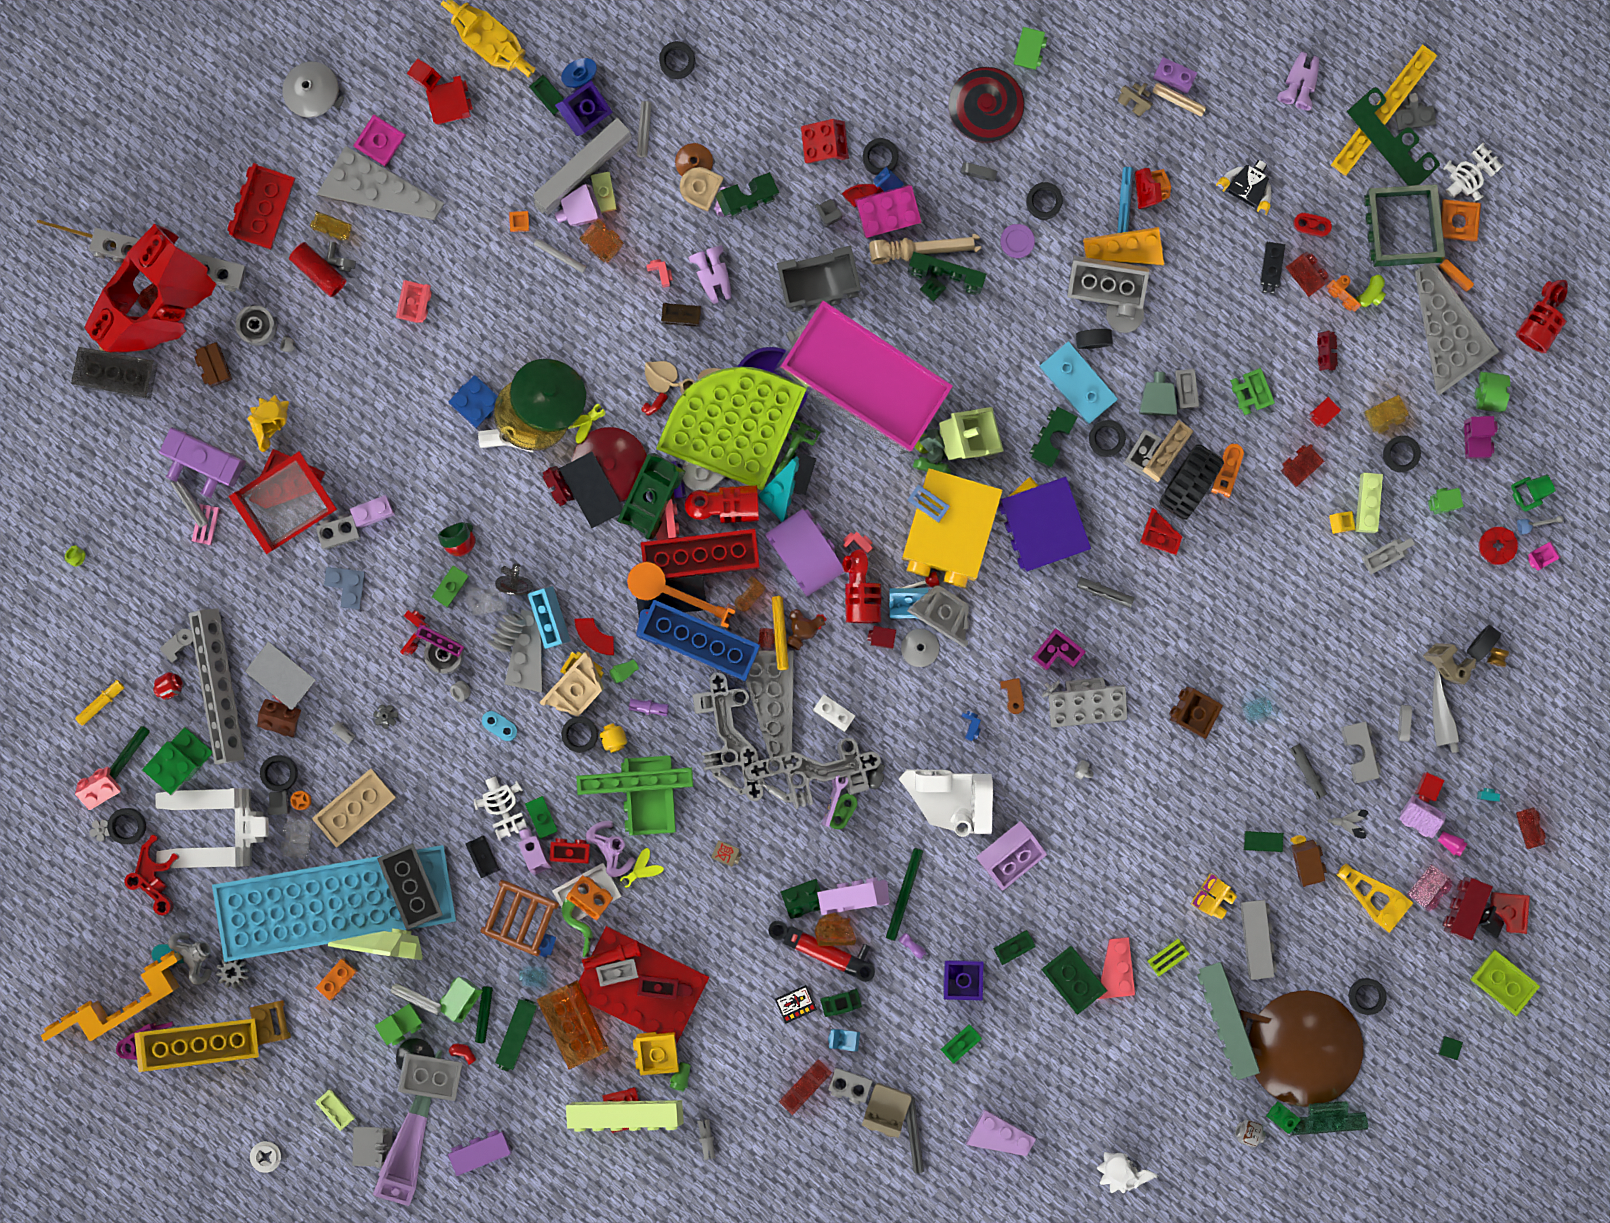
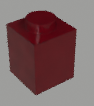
M873 626V630H869L867 641H871L870 646L893 650L896 630Z

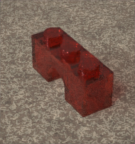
M817 1058L778 1102L793 1115L832 1074V1070Z

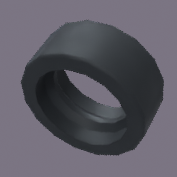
M674 41L668 43L660 52L659 63L661 70L671 79L679 80L686 78L695 67L693 50L684 42ZM672 50H682L688 56V64L681 71H673L666 64V57Z
M876 138L868 142L862 156L863 164L867 171L873 175H878L884 169L875 167L869 159L870 152L877 146H884L890 150L892 159L887 167L893 171L897 166L899 158L898 149L895 144L885 138Z
M1041 182L1034 185L1026 198L1028 211L1040 220H1048L1055 217L1063 204V196L1060 189L1049 182ZM1041 190L1052 192L1056 199L1054 208L1048 212L1039 211L1033 203L1035 194Z
M1091 329L1077 332V348L1094 349L1113 345L1112 330Z
M1103 420L1095 424L1089 434V444L1093 452L1103 457H1111L1119 453L1126 441L1124 429L1120 424L1112 420ZM1106 427L1114 429L1119 438L1117 445L1109 450L1099 447L1096 441L1098 431Z
M1409 436L1392 438L1383 450L1385 464L1395 472H1407L1413 469L1421 458L1419 444ZM1398 443L1408 444L1412 448L1413 458L1406 465H1398L1391 458V450Z
M1491 625L1486 626L1467 649V654L1475 658L1476 661H1481L1498 642L1501 633Z
M583 716L573 717L563 725L561 731L562 741L571 751L577 753L587 752L597 742L598 729L589 718ZM577 723L587 725L591 731L589 742L583 746L574 745L569 739V730Z
M274 755L263 762L260 768V778L266 788L272 791H285L295 784L298 778V769L290 758L283 755ZM276 762L285 763L290 770L288 781L281 785L272 783L268 778V769Z
M121 808L110 816L107 830L115 842L133 844L144 836L146 821L139 811L132 808ZM123 815L133 816L138 823L137 832L129 838L120 836L116 831V822Z
M1363 978L1353 983L1349 990L1348 998L1350 1005L1358 1013L1374 1015L1385 1006L1387 995L1385 988L1377 980ZM1370 985L1378 991L1379 999L1375 1006L1364 1008L1357 1002V991L1362 986Z

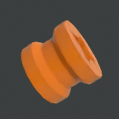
M305 791L293 793L290 799L292 807L297 810L309 808L312 802L311 796Z

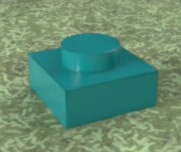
M1484 788L1483 791H1478L1477 799L1500 802L1501 794L1495 793V789Z

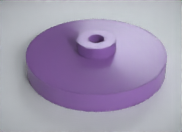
M1022 224L1008 226L1000 238L1003 252L1009 257L1016 259L1030 254L1035 244L1033 232Z

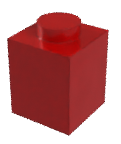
M418 58L406 73L414 82L430 92L442 77L434 68Z
M1327 397L1309 414L1311 416L1310 420L1315 426L1323 428L1341 409Z
M1424 772L1415 794L1419 795V799L1426 803L1436 801L1445 780Z

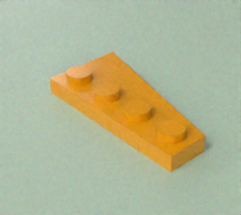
M1159 227L1083 239L1086 258L1164 265Z

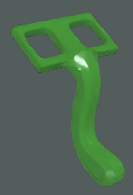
M794 418L793 423L799 425V429L796 432L789 429L788 433L792 435V441L775 472V476L788 465L801 442L804 441L813 446L821 432ZM806 431H810L816 434V438L810 440L804 434Z
M565 899L562 905V916L570 926L583 933L585 943L582 957H588L593 933L589 926L573 918L572 911L576 905Z

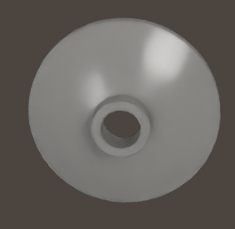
M915 629L904 637L901 644V652L909 664L915 667H925L933 663L937 658L939 642L930 631ZM918 644H922L924 646L923 651L917 650Z

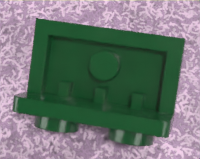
M817 879L780 891L790 919L800 918L809 912L821 910L817 893L821 892Z

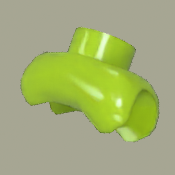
M1381 275L1372 276L1367 289L1356 297V300L1361 304L1360 307H1368L1371 303L1377 306L1386 296V293L1382 291L1385 279Z

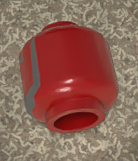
M167 672L155 679L153 691L157 697L169 700L181 693L183 687L182 679L178 674Z

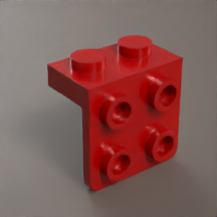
M460 75L453 77V82L434 86L431 92L426 89L434 124L439 125L471 117L470 110H473L471 99H467L465 93L468 91L467 82L462 80Z
M407 610L404 614V617L415 626L419 627L420 623L430 627L424 621L426 617L420 612ZM414 633L400 653L405 656L408 654L412 655L418 648L417 642L422 638Z

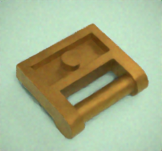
M284 1000L249 1007L251 1019L255 1018L258 1045L291 1038L283 1006H285ZM272 1008L276 1009L281 1033L279 1035L275 1034L270 1010Z

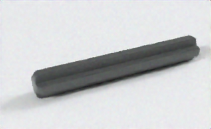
M912 1096L906 1113L914 1173H923L924 1167L915 1098Z

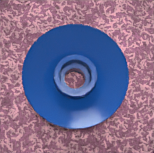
M589 58L577 59L565 67L561 80L569 88L581 87L593 79L597 72V65Z

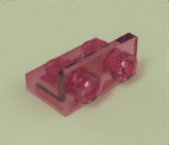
M1431 864L1408 892V896L1429 912L1438 906L1439 899L1443 894H1447L1450 891L1453 882L1447 875Z

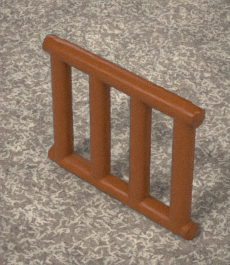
M500 880L499 892L485 927L481 928L480 932L538 957L541 952L539 947L554 909L558 908L559 903L508 881ZM509 890L516 894L501 933L492 930L506 892ZM524 896L531 899L518 936L516 939H513L508 934ZM541 903L547 907L533 944L530 946L523 942L537 905Z

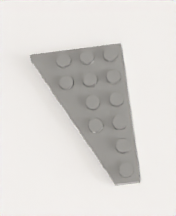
M1430 263L1424 264L1416 270L1415 278L1435 390L1439 396L1497 354L1499 350L1436 265Z

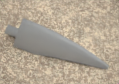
M1436 668L1432 699L1436 746L1450 744L1451 752L1456 753L1459 752L1458 742H1460L1457 726L1444 695L1440 672Z

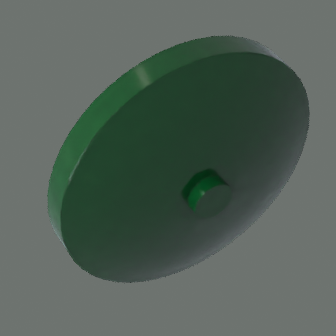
M537 359L528 362L517 371L510 386V402L515 414L526 425L544 432H555L570 427L579 419L586 404V389L579 374L569 365L554 359Z

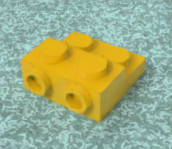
M675 1032L637 1034L636 1039H633V1049L638 1054V1058H635L636 1070H640V1076L679 1072Z

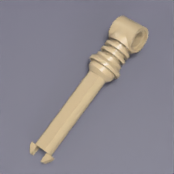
M972 234V237L913 242L904 238L899 243L898 241H895V243L890 241V244L886 240H875L869 243L871 263L884 264L889 262L890 258L891 260H895V258L899 260L900 257L901 260L904 259L908 262L912 257L913 251L924 255L974 250L977 253L981 246L975 247L974 240H979L980 237Z

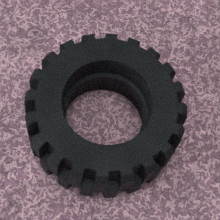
M1196 444L1159 500L1160 505L1180 519L1187 520L1219 474L1224 464L1223 459L1203 445Z

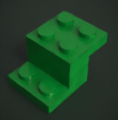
M184 727L172 741H167L142 771L168 794L173 795L184 781H189L210 758L213 751L190 730Z

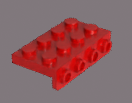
M253 163L252 167L249 166L247 169L246 177L248 178L246 184H243L241 187L240 195L242 196L240 202L235 204V216L233 220H230L227 231H229V235L232 238L271 250L296 178Z

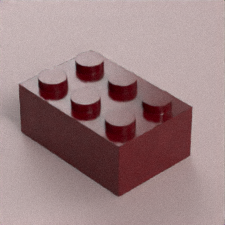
M1464 877L1463 880L1460 879L1456 888L1458 890L1457 897H1453L1449 906L1451 912L1449 916L1446 915L1442 924L1444 926L1443 931L1472 941L1493 886L1470 877Z

